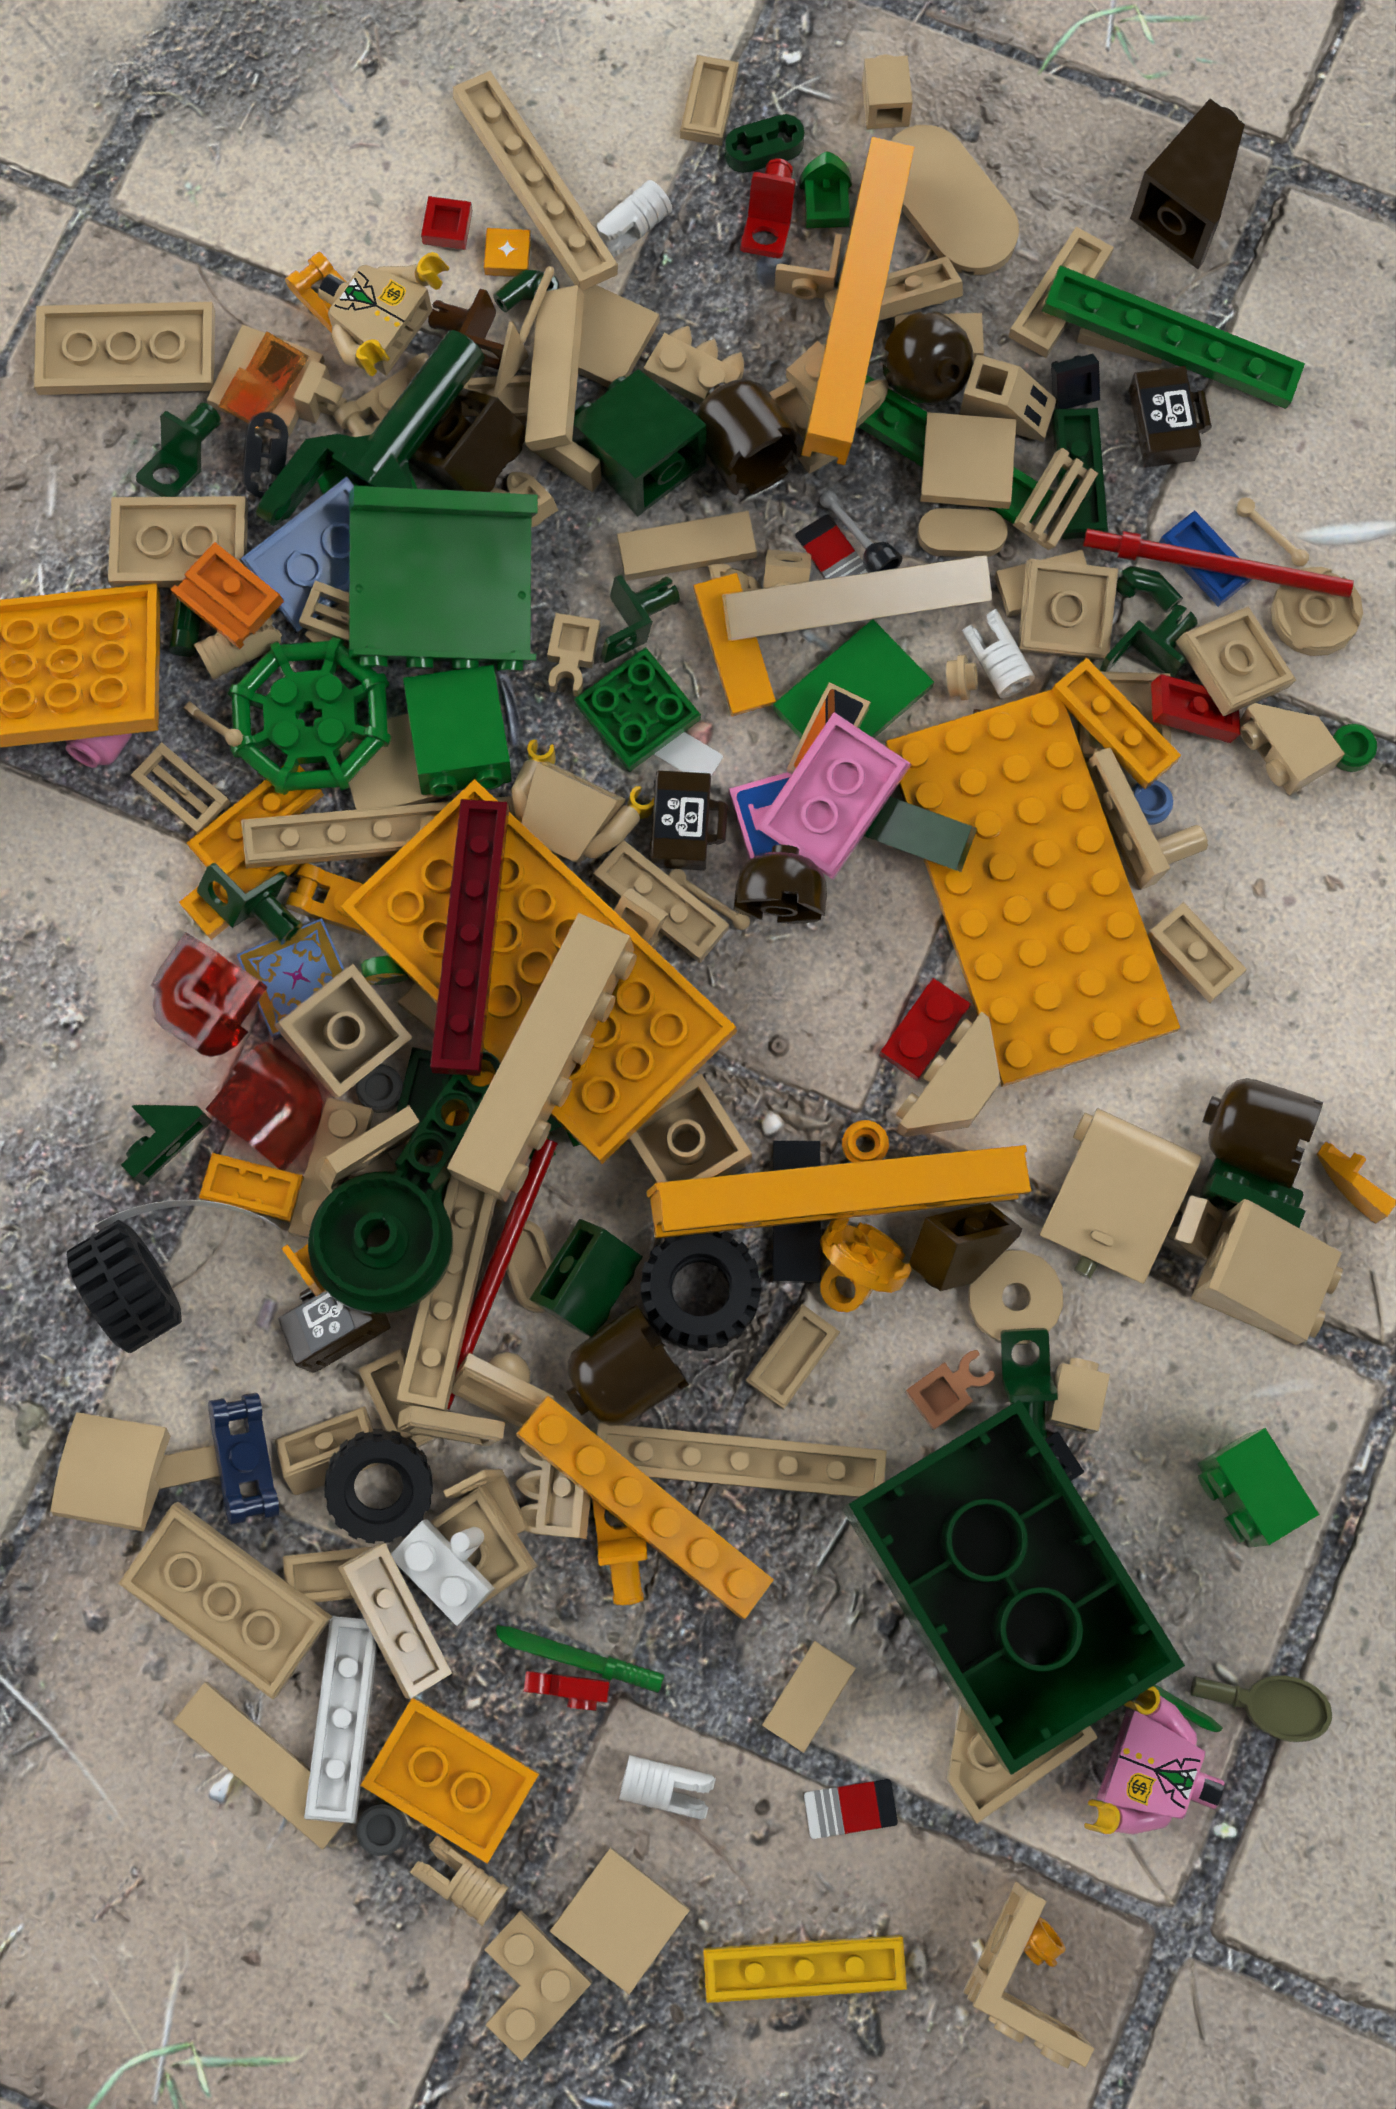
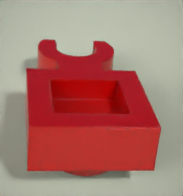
M526 1671L523 1692L568 1698L567 1707L596 1711L597 1702H608L611 1681Z

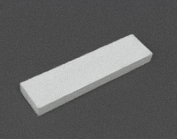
M333 1616L330 1620L304 1815L306 1820L356 1824L378 1644L365 1619Z

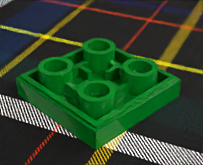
M646 647L574 699L576 707L629 772L701 720L699 711Z

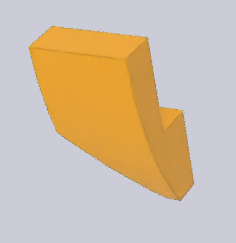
M1324 1142L1316 1154L1326 1173L1340 1192L1375 1224L1388 1217L1396 1205V1200L1358 1173L1366 1158L1357 1153H1353L1351 1158L1335 1148L1333 1144Z

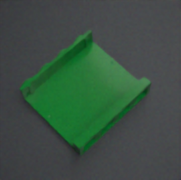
M353 486L349 493V658L360 659V666L371 668L388 667V660H406V668L433 669V661L451 662L452 670L479 667V663H497V671L501 672L524 671V664L536 661V654L530 653L532 517L538 513V495Z

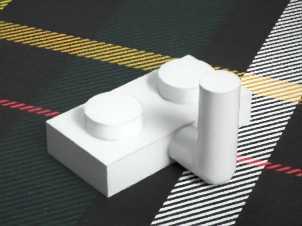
M425 1519L391 1553L395 1563L456 1626L462 1624L495 1589L467 1560L484 1540V1533L478 1527H471L454 1534L450 1543L428 1519Z

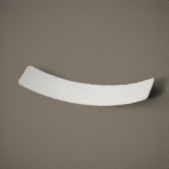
M169 1200L149 1203L116 1213L94 1226L101 1231L117 1220L123 1221L158 1209L204 1206L245 1213L280 1229L268 1219L251 1211L224 1203L204 1200Z

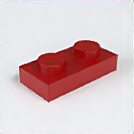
M1160 674L1151 682L1153 722L1227 743L1233 742L1241 735L1239 710L1223 716L1204 686Z
M932 978L882 1048L879 1056L918 1081L968 1011L971 1003L935 978Z

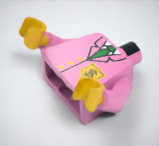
M1154 1686L1139 1694L1135 1701L1130 1700L1124 1705L1131 1709H1126L1096 1798L1098 1800L1090 1799L1088 1801V1805L1097 1807L1098 1819L1093 1824L1085 1823L1084 1827L1102 1834L1119 1832L1134 1835L1165 1828L1171 1822L1172 1817L1183 1819L1190 1800L1216 1809L1222 1797L1224 1781L1200 1772L1205 1751L1196 1746L1197 1734L1178 1708L1160 1696L1158 1689Z

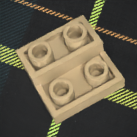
M76 1412L56 1477L51 1505L53 1516L144 1532L160 1489L155 1478L171 1437L167 1428Z

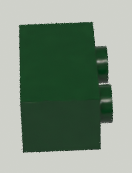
M579 1219L529 1300L567 1326L591 1337L607 1321L612 1306L624 1287L631 1282L635 1269L643 1256L604 1228Z

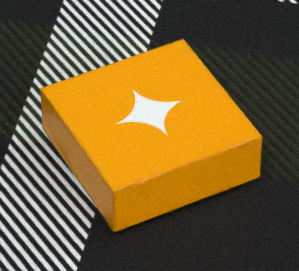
M487 228L484 258L485 275L515 277L520 272L529 270L530 230Z

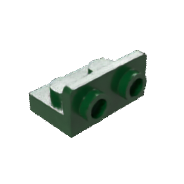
M1218 1158L1213 1160L1199 1198L1209 1200L1214 1207L1227 1212L1246 1199L1300 1228L1306 1210L1299 1208L1304 1196L1303 1191L1294 1187L1288 1189L1231 1166Z

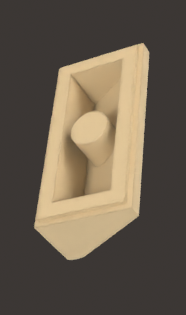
M365 1406L275 1440L283 1477L294 1495H300L325 1485L326 1469L329 1468V1462L333 1453L339 1451L340 1445L347 1439L348 1441L353 1439L357 1433L373 1431V1426ZM381 1463L370 1464L363 1468L361 1471L374 1467Z

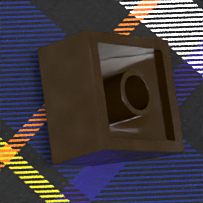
M463 388L409 462L448 490L491 492L496 484V478L506 465L516 459L521 453L523 443L525 442L526 427L498 397ZM461 401L468 406V409L475 410L479 415L464 417L462 415Z

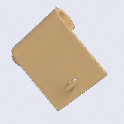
M1097 1108L1093 1115L1084 1112L1074 1132L1073 1138L1080 1141L1077 1149L1078 1152L1039 1236L1144 1284L1194 1178L1201 1156Z

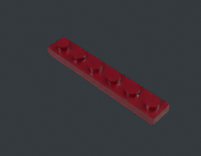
M461 799L430 1064L432 1073L481 1076L509 816L507 802Z

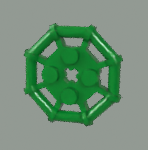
M332 637L330 641L279 644L276 641L270 644L271 649L238 684H232L228 691V695L232 698L233 729L240 730L243 735V741L240 745L230 746L232 755L235 758H242L275 786V792L286 795L289 791L338 787L343 791L349 788L348 783L382 747L389 746L392 738L388 733L386 688L389 686V681L384 673H377L371 667L360 666V659L349 658V649L344 646V640L341 638ZM325 659L322 669L314 671L293 672L289 662ZM338 664L359 680L361 685L352 689L347 688L338 677L334 676ZM281 667L285 677L273 683L267 696L255 693ZM368 699L369 726L364 727L357 724V703ZM250 706L263 709L264 731L255 735H251ZM313 707L315 711L322 712V717L314 719V726L307 727L304 720L299 719L300 714L304 713L307 708ZM354 738L362 740L339 766L336 757L341 753L340 748L347 741L350 743ZM269 745L276 749L278 748L287 758L284 766L280 768L262 753L260 749ZM328 762L331 770L297 772L300 764Z

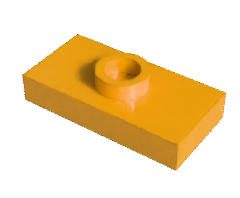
M212 1153L199 1198L204 1201L236 1206L258 1215L290 1223L304 1176Z

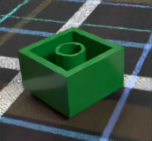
M1266 1428L1241 1436L1197 1463L1202 1471L1198 1475L1202 1488L1211 1500L1219 1499L1228 1514L1224 1518L1228 1530L1238 1543L1245 1541L1248 1548L1271 1545L1320 1515Z

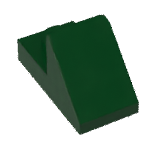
M132 1105V1108L154 1129L155 1133L150 1138L144 1136L137 1140L126 1153L128 1158L121 1166L144 1186L201 1133L212 1120L198 1106Z

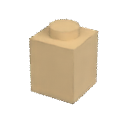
M884 54L875 58L864 59L862 89L867 130L909 127L913 100L908 56Z
M1071 1358L1070 1364L1062 1363L1057 1366L1053 1382L1058 1391V1400L1049 1401L1045 1419L1046 1424L1088 1434L1098 1432L1110 1374L1099 1372L1098 1363L1080 1358Z

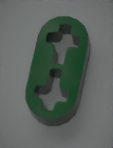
M782 114L737 127L731 130L726 137L725 160L730 168L741 173L765 168L767 163L773 159L792 160L802 152L805 134L804 126L795 116ZM785 132L787 137H792V142L785 143L783 138H778V133ZM744 144L747 149H751V154L744 155L741 150H737V146Z

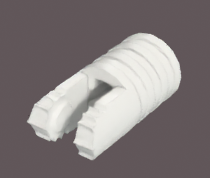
M647 180L632 195H629L622 203L608 213L604 219L597 223V232L612 256H618L662 221L664 217L668 216L673 211L672 204L666 193L657 183Z
M994 609L986 616L989 626L996 633L999 641L986 648L981 634L972 624L964 628L962 632L999 697L1007 698L1027 688L1034 681L1035 676L997 609Z
M629 1755L619 1800L702 1820L706 1819L709 1808L706 1806L705 1801L673 1792V1788L676 1787L703 1794L705 1792L709 1793L714 1788L716 1778L710 1774Z

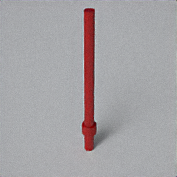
M1087 528L1083 542L1084 547L1117 553V558L1135 561L1136 557L1346 598H1350L1354 585V580L1144 540L1141 539V534L1123 531L1122 535Z
M546 1139L541 1149H535L528 1166L527 1178L516 1195L470 1309L457 1369L469 1353L473 1354L558 1143L550 1139ZM453 1393L450 1394V1399L447 1409L449 1410L455 1398V1394Z

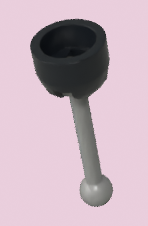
M827 490L821 494V505L825 508H830L865 548L863 565L868 573L895 569L900 566L903 557L887 542L872 543L837 503V495L833 491Z

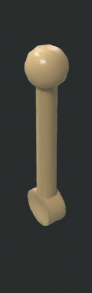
M1245 497L1239 500L1236 507L1238 515L1250 517L1291 555L1294 565L1304 566L1308 563V552L1304 549H1297L1255 510V502L1251 498Z
M190 701L183 707L185 712L193 719L200 720L224 736L228 745L235 747L242 743L243 735L240 730L228 729L202 712Z
M674 869L669 873L668 876L688 892L731 919L736 929L745 930L749 927L750 918L748 916L736 913L688 881L683 870Z

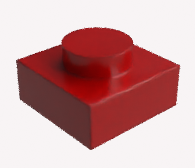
M428 196L421 232L422 243L425 245L466 250L473 212L472 203L469 201Z

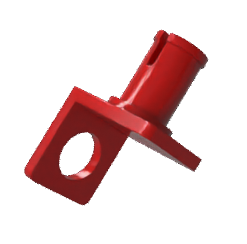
M770 160L766 165L765 173L754 172L752 175L748 217L740 245L742 252L777 259L783 257L791 226L796 181L792 179L793 174H791L793 173V167L786 160ZM767 231L775 235L777 240L768 245L760 244L753 239V235L757 232Z

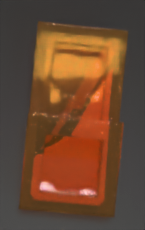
M266 331L246 370L241 367L238 368L218 407L248 423L253 415L259 412L272 413L294 383L309 356Z

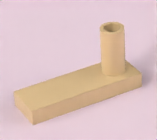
M1111 747L1092 755L1086 765L1108 826L1140 890L1155 885L1171 869L1169 864L1207 850V836L1199 825L1191 826L1156 840Z

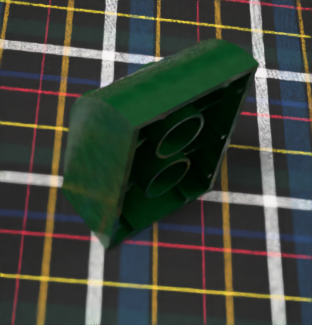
M1020 1399L842 1508L953 1695L988 1748L1010 1775L1185 1666Z

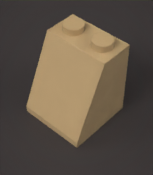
M1244 1199L1225 1213L1191 1299L1298 1345L1307 1341L1309 1336L1315 1338L1323 1324L1326 1313L1320 1310L1325 1294H1332L1340 1281L1343 1268L1338 1267L1337 1264L1342 1252L1259 1205Z

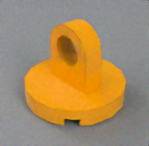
M843 1218L832 1220L820 1239L822 1251L831 1262L820 1282V1293L830 1308L838 1312L848 1313L861 1306L869 1298L873 1290L887 1293L900 1290L912 1269L910 1263H903L902 1260L905 1254L901 1247L885 1233L869 1224L861 1222L857 1228L847 1225L850 1219ZM838 1276H844L852 1281L855 1287V1296L853 1298H847L839 1293L836 1287Z

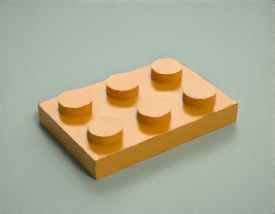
M413 1697L360 1786L488 1864L540 1773L416 1697Z

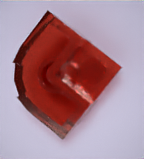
M185 932L158 969L150 985L155 989L153 1009L156 1016L153 1019L165 1031L198 1053L208 1057L223 1055L237 1046L248 1034V1031L241 1024L268 987L256 977L228 961L219 952Z
M264 1042L252 1049L233 1068L235 1072L233 1077L205 1110L277 1169L285 1171L314 1137L320 1123L323 1101L318 1084L307 1071L273 1044Z

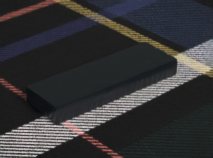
M773 1141V1171L820 1166V1141ZM821 1221L773 1226V1283L821 1282Z

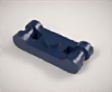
M257 1392L242 1395L241 1400L226 1402L224 1398L210 1400L208 1402L209 1418L229 1525L244 1523L246 1517L260 1514L263 1519L278 1516L279 1502L273 1484L259 1394ZM244 1419L246 1433L230 1435L229 1421ZM255 1482L257 1495L242 1498L239 1485Z

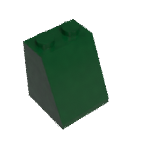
M639 369L628 377L621 376L609 385L603 396L593 403H584L575 411L572 441L600 459L601 476L637 517L706 465V451L704 450L706 444V424Z

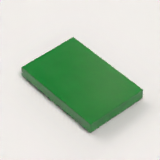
M872 619L773 704V711L801 739L830 682L870 702L869 710L859 729L875 738L931 690L934 681Z

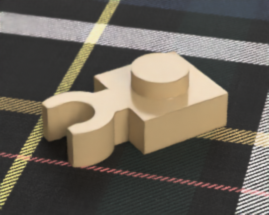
M555 613L547 656L548 661L559 664L552 668L548 676L550 692L556 693L559 680L567 677L574 681L573 696L578 697L582 693L583 677L579 667L593 669L601 628L600 620Z

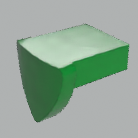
M827 151L813 159L805 167L799 178L800 189H804L806 228L849 227L851 173L844 161Z

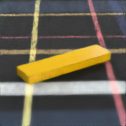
M902 1935L703 1948L706 2003L907 1990Z

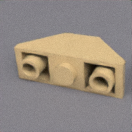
M981 1012L973 1023L968 1019L962 1022L950 1040L956 1047L949 1057L945 1060L939 1055L923 1076L929 1082L927 1087L919 1097L911 1092L896 1113L902 1119L896 1131L903 1137L969 1128L1001 1082L989 1016Z

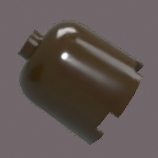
M747 379L719 383L708 391L706 398L696 412V415L706 424V444L704 450L733 495H737L739 490L748 488L751 494H756L773 486L789 473L785 465L792 459L794 454L799 458L802 457L804 440L769 392L760 383Z
M1249 1078L1236 1080L1227 1087L1221 1099L1214 1096L1211 1097L1202 1122L1211 1125L1208 1136L1210 1150L1216 1158L1231 1166L1291 1189L1302 1163L1300 1161L1305 1150L1298 1146L1299 1140L1310 1142L1323 1102L1259 1080Z
M636 1304L581 1343L571 1353L568 1360V1375L573 1387L567 1390L566 1393L581 1416L590 1411L599 1422L609 1426H621L689 1386V1383L678 1365L674 1364L664 1349V1343Z

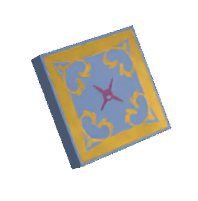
M322 918L302 926L297 935L290 941L287 940L283 945L277 941V938H274L237 954L273 1040L283 1037L274 1026L277 1022L344 970Z

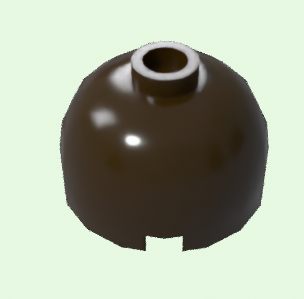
M935 311L927 314H922L921 312L910 314L897 324L887 339L884 350L889 352L887 367L883 365V374L889 387L909 401L918 404L934 405L953 398L967 383L974 364L973 348L966 331L946 315Z
M790 845L772 846V852L761 853L746 862L740 871L735 889L734 909L742 915L762 920L763 912L777 916V923L804 924L821 920L822 915L825 916L827 900L826 880L822 870L811 859L799 855V848Z

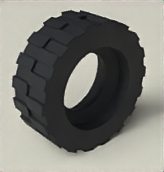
M373 1429L372 1432L364 1433L362 1431L355 1434L353 1439L349 1441L347 1439L340 1445L337 1453H333L329 1462V1468L326 1469L324 1491L327 1500V1510L329 1515H333L335 1518V1524L340 1529L346 1530L348 1536L356 1540L361 1538L366 1540V1543L375 1544V1541L389 1543L393 1542V1539L402 1536L403 1538L407 1536L413 1527L424 1520L423 1515L426 1511H429L431 1505V1494H433L432 1473L425 1453L416 1447V1442L408 1437L406 1439L401 1436L400 1432L394 1430L386 1432L383 1429ZM374 1463H384L394 1467L401 1475L403 1481V1490L399 1499L391 1506L382 1509H374L364 1505L356 1496L354 1489L355 1479L359 1472L366 1466Z

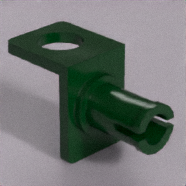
M200 403L183 421L165 411L160 416L161 450L136 474V481L161 497H177L201 472V442L221 425V417L211 405ZM160 468H171L178 473L179 478L174 483L162 484L154 479L153 474Z
M622 575L614 578L610 598L629 627L605 639L600 657L604 663L645 644L653 622L649 616L680 602L676 585L669 589L667 587L673 582L669 577L665 576L660 581L636 593L631 590ZM629 638L625 643L617 646L620 642Z
M1176 605L1154 631L1138 620L1106 655L1099 671L1108 672L1133 646L1162 671L1171 673V677L1175 678L1185 662V658L1174 649L1177 646L1176 641L1183 633L1197 626V618L1190 611L1182 620V615L1187 608L1182 605Z
M212 863L207 867L197 892L232 928L248 918L256 917L278 939L277 941L283 945L287 940L290 941L295 937L303 926L276 899L288 877L283 871L245 894L216 863ZM213 881L222 885L226 890L228 903L222 902L216 896L213 890Z
M1046 1328L1003 1330L1000 1333L1002 1383L1007 1397L1011 1403L1019 1399L1021 1400L1042 1436L1046 1439L1045 1401L1058 1400V1391L1050 1373L1049 1332ZM1023 1340H1030L1036 1343L1039 1348V1355L1036 1361L1029 1365L1016 1363L1011 1355L1015 1344Z

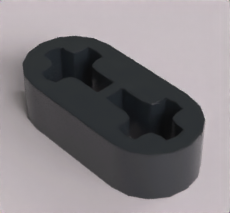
M259 412L253 415L248 421L245 431L242 482L248 492L259 498L263 497L272 484L267 483L265 490L260 491L258 490V483L251 480V473L260 471L261 457L268 458L267 471L275 475V479L286 466L288 428L280 416L271 412ZM265 419H270L272 427L279 429L278 438L270 439L268 453L262 452L263 440L255 435V428L262 427Z

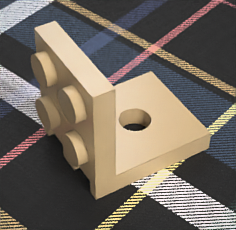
M410 1106L402 1109L325 1158L319 1176L330 1193L342 1183L356 1176L371 1172L397 1170L395 1162L410 1141L420 1122ZM421 1155L419 1163L424 1166H429L425 1161L424 1157ZM444 1189L442 1191L443 1204L446 1196V1191ZM384 1228L372 1231L367 1238V1247H379L385 1244L390 1236V1231Z
M1016 1881L963 1992L968 1995V2000L973 2002V2007L990 2015L988 2020L995 2024L994 2028L1019 2043H1022L1026 2035L1035 2040L1034 2045L1041 2049L1040 2053L1051 2061L1067 2069L1071 2061L1086 2068L1095 2048L1079 2031L1005 1991L1047 1902L1034 1890Z

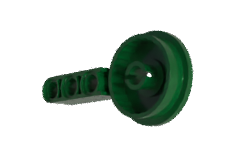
M483 1051L481 1072L488 1071L495 1075L500 1062L493 1054ZM453 1074L396 1160L397 1170L371 1172L349 1179L334 1189L321 1203L309 1230V1259L318 1281L336 1301L358 1312L389 1314L405 1310L419 1303L441 1282L447 1272L453 1252L452 1225L442 1203V1191L452 1175L447 1167L490 1084L478 1087L471 1083L474 1076ZM455 1110H463L469 1113L468 1119L459 1126H450L445 1123L447 1116ZM430 1149H437L443 1152L441 1160L435 1165L424 1166L419 1163L421 1155ZM383 1228L390 1231V1236L385 1244L379 1247H367V1238L372 1231Z

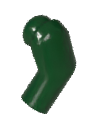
M536 270L520 272L493 294L496 304L502 311L508 312L521 300L533 301L544 272ZM554 275L547 291L560 288L559 281Z
M1129 566L1122 570L1123 575L1117 578L1116 590L1123 597L1131 598L1138 590L1147 592L1166 613L1170 612L1183 599L1164 576L1155 570Z

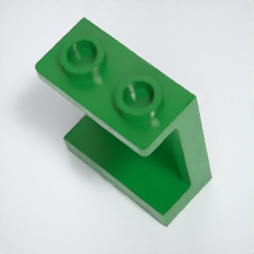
M494 665L403 678L422 795L449 796L457 790L465 789L474 779L486 790L498 788L502 784L512 781Z

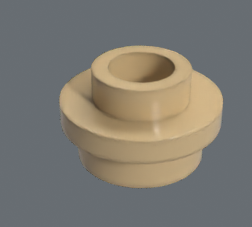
M966 654L958 655L957 660L947 661L946 678L949 696H960L961 700H969L971 690H978L976 663H968Z

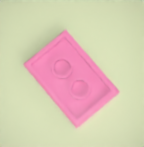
M834 712L756 828L781 845L799 848V855L811 859L822 870V873L834 880L910 768L911 763Z

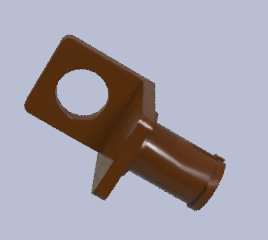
M479 289L469 309L447 304L441 300L434 301L432 305L434 308L439 309V311L432 309L428 316L429 326L432 329H440L447 332L455 330L468 336L480 349L490 351L499 358H492L484 354L485 359L481 365L499 370L504 345L485 339L496 316V309L488 291Z

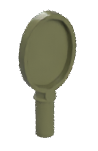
M1285 1675L1266 1677L1254 1683L1249 1689L1241 1688L1238 1684L1233 1686L1197 1676L1192 1681V1696L1228 1704L1233 1708H1243L1250 1721L1259 1730L1282 1741L1306 1742L1319 1738L1328 1730L1332 1721L1331 1705L1327 1697L1314 1685L1296 1677Z

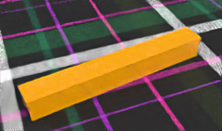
M876 137L871 138L801 454L803 456L810 457L812 451L838 457L837 464L846 465L854 437L914 146Z
M1026 1145L660 1182L655 1183L647 1191V1198H650L655 1239L1010 1201L1019 1199L1018 1194L1030 1193L1031 1187L1025 1156L1027 1148Z

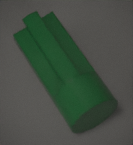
M179 599L176 600L169 651L175 655L191 657L196 655L194 644L198 642L201 617Z

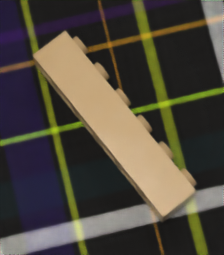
M578 913L447 1167L455 1179L503 1202L507 1201L511 1191L518 1193L522 1188L529 1172V1167L525 1164L533 1148L539 1150L545 1143L551 1128V1124L547 1120L555 1105L562 1107L573 1083L569 1080V1077L576 1063L583 1065L587 1060L594 1044V1038L590 1036L597 1022L601 1021L604 1023L607 1020L615 1003V996L612 993L619 979L625 981L635 965L637 955L633 953L634 947L629 935Z

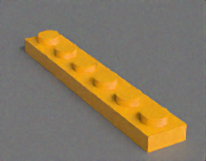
M546 1396L516 1433V1436L740 1619H746L774 1581L767 1573L551 1397Z

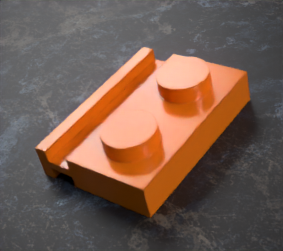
M216 542L184 574L186 578L178 586L174 585L170 589L177 599L238 649L244 646L243 641L251 633L254 635L284 602L278 592Z

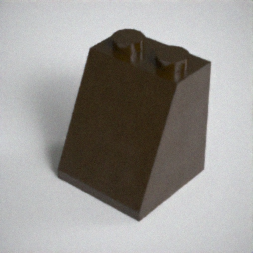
M1209 99L1146 169L1130 217L1132 221L1197 269L1205 261L1221 218L1245 126L1232 110L1221 107L1212 99Z

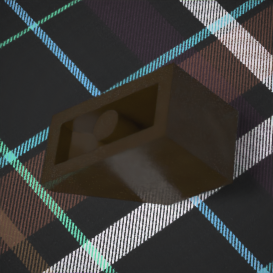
M991 1203L926 1217L909 1263L916 1272L924 1277L928 1285L939 1291L972 1284L1020 1236L1023 1228Z

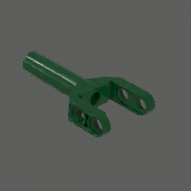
M449 330L371 435L352 437L332 434L305 439L263 495L258 504L256 515L272 526L290 518L331 462L334 463L336 471L348 477L349 480L358 486L413 489L408 461L484 361L485 356L480 347L463 333Z

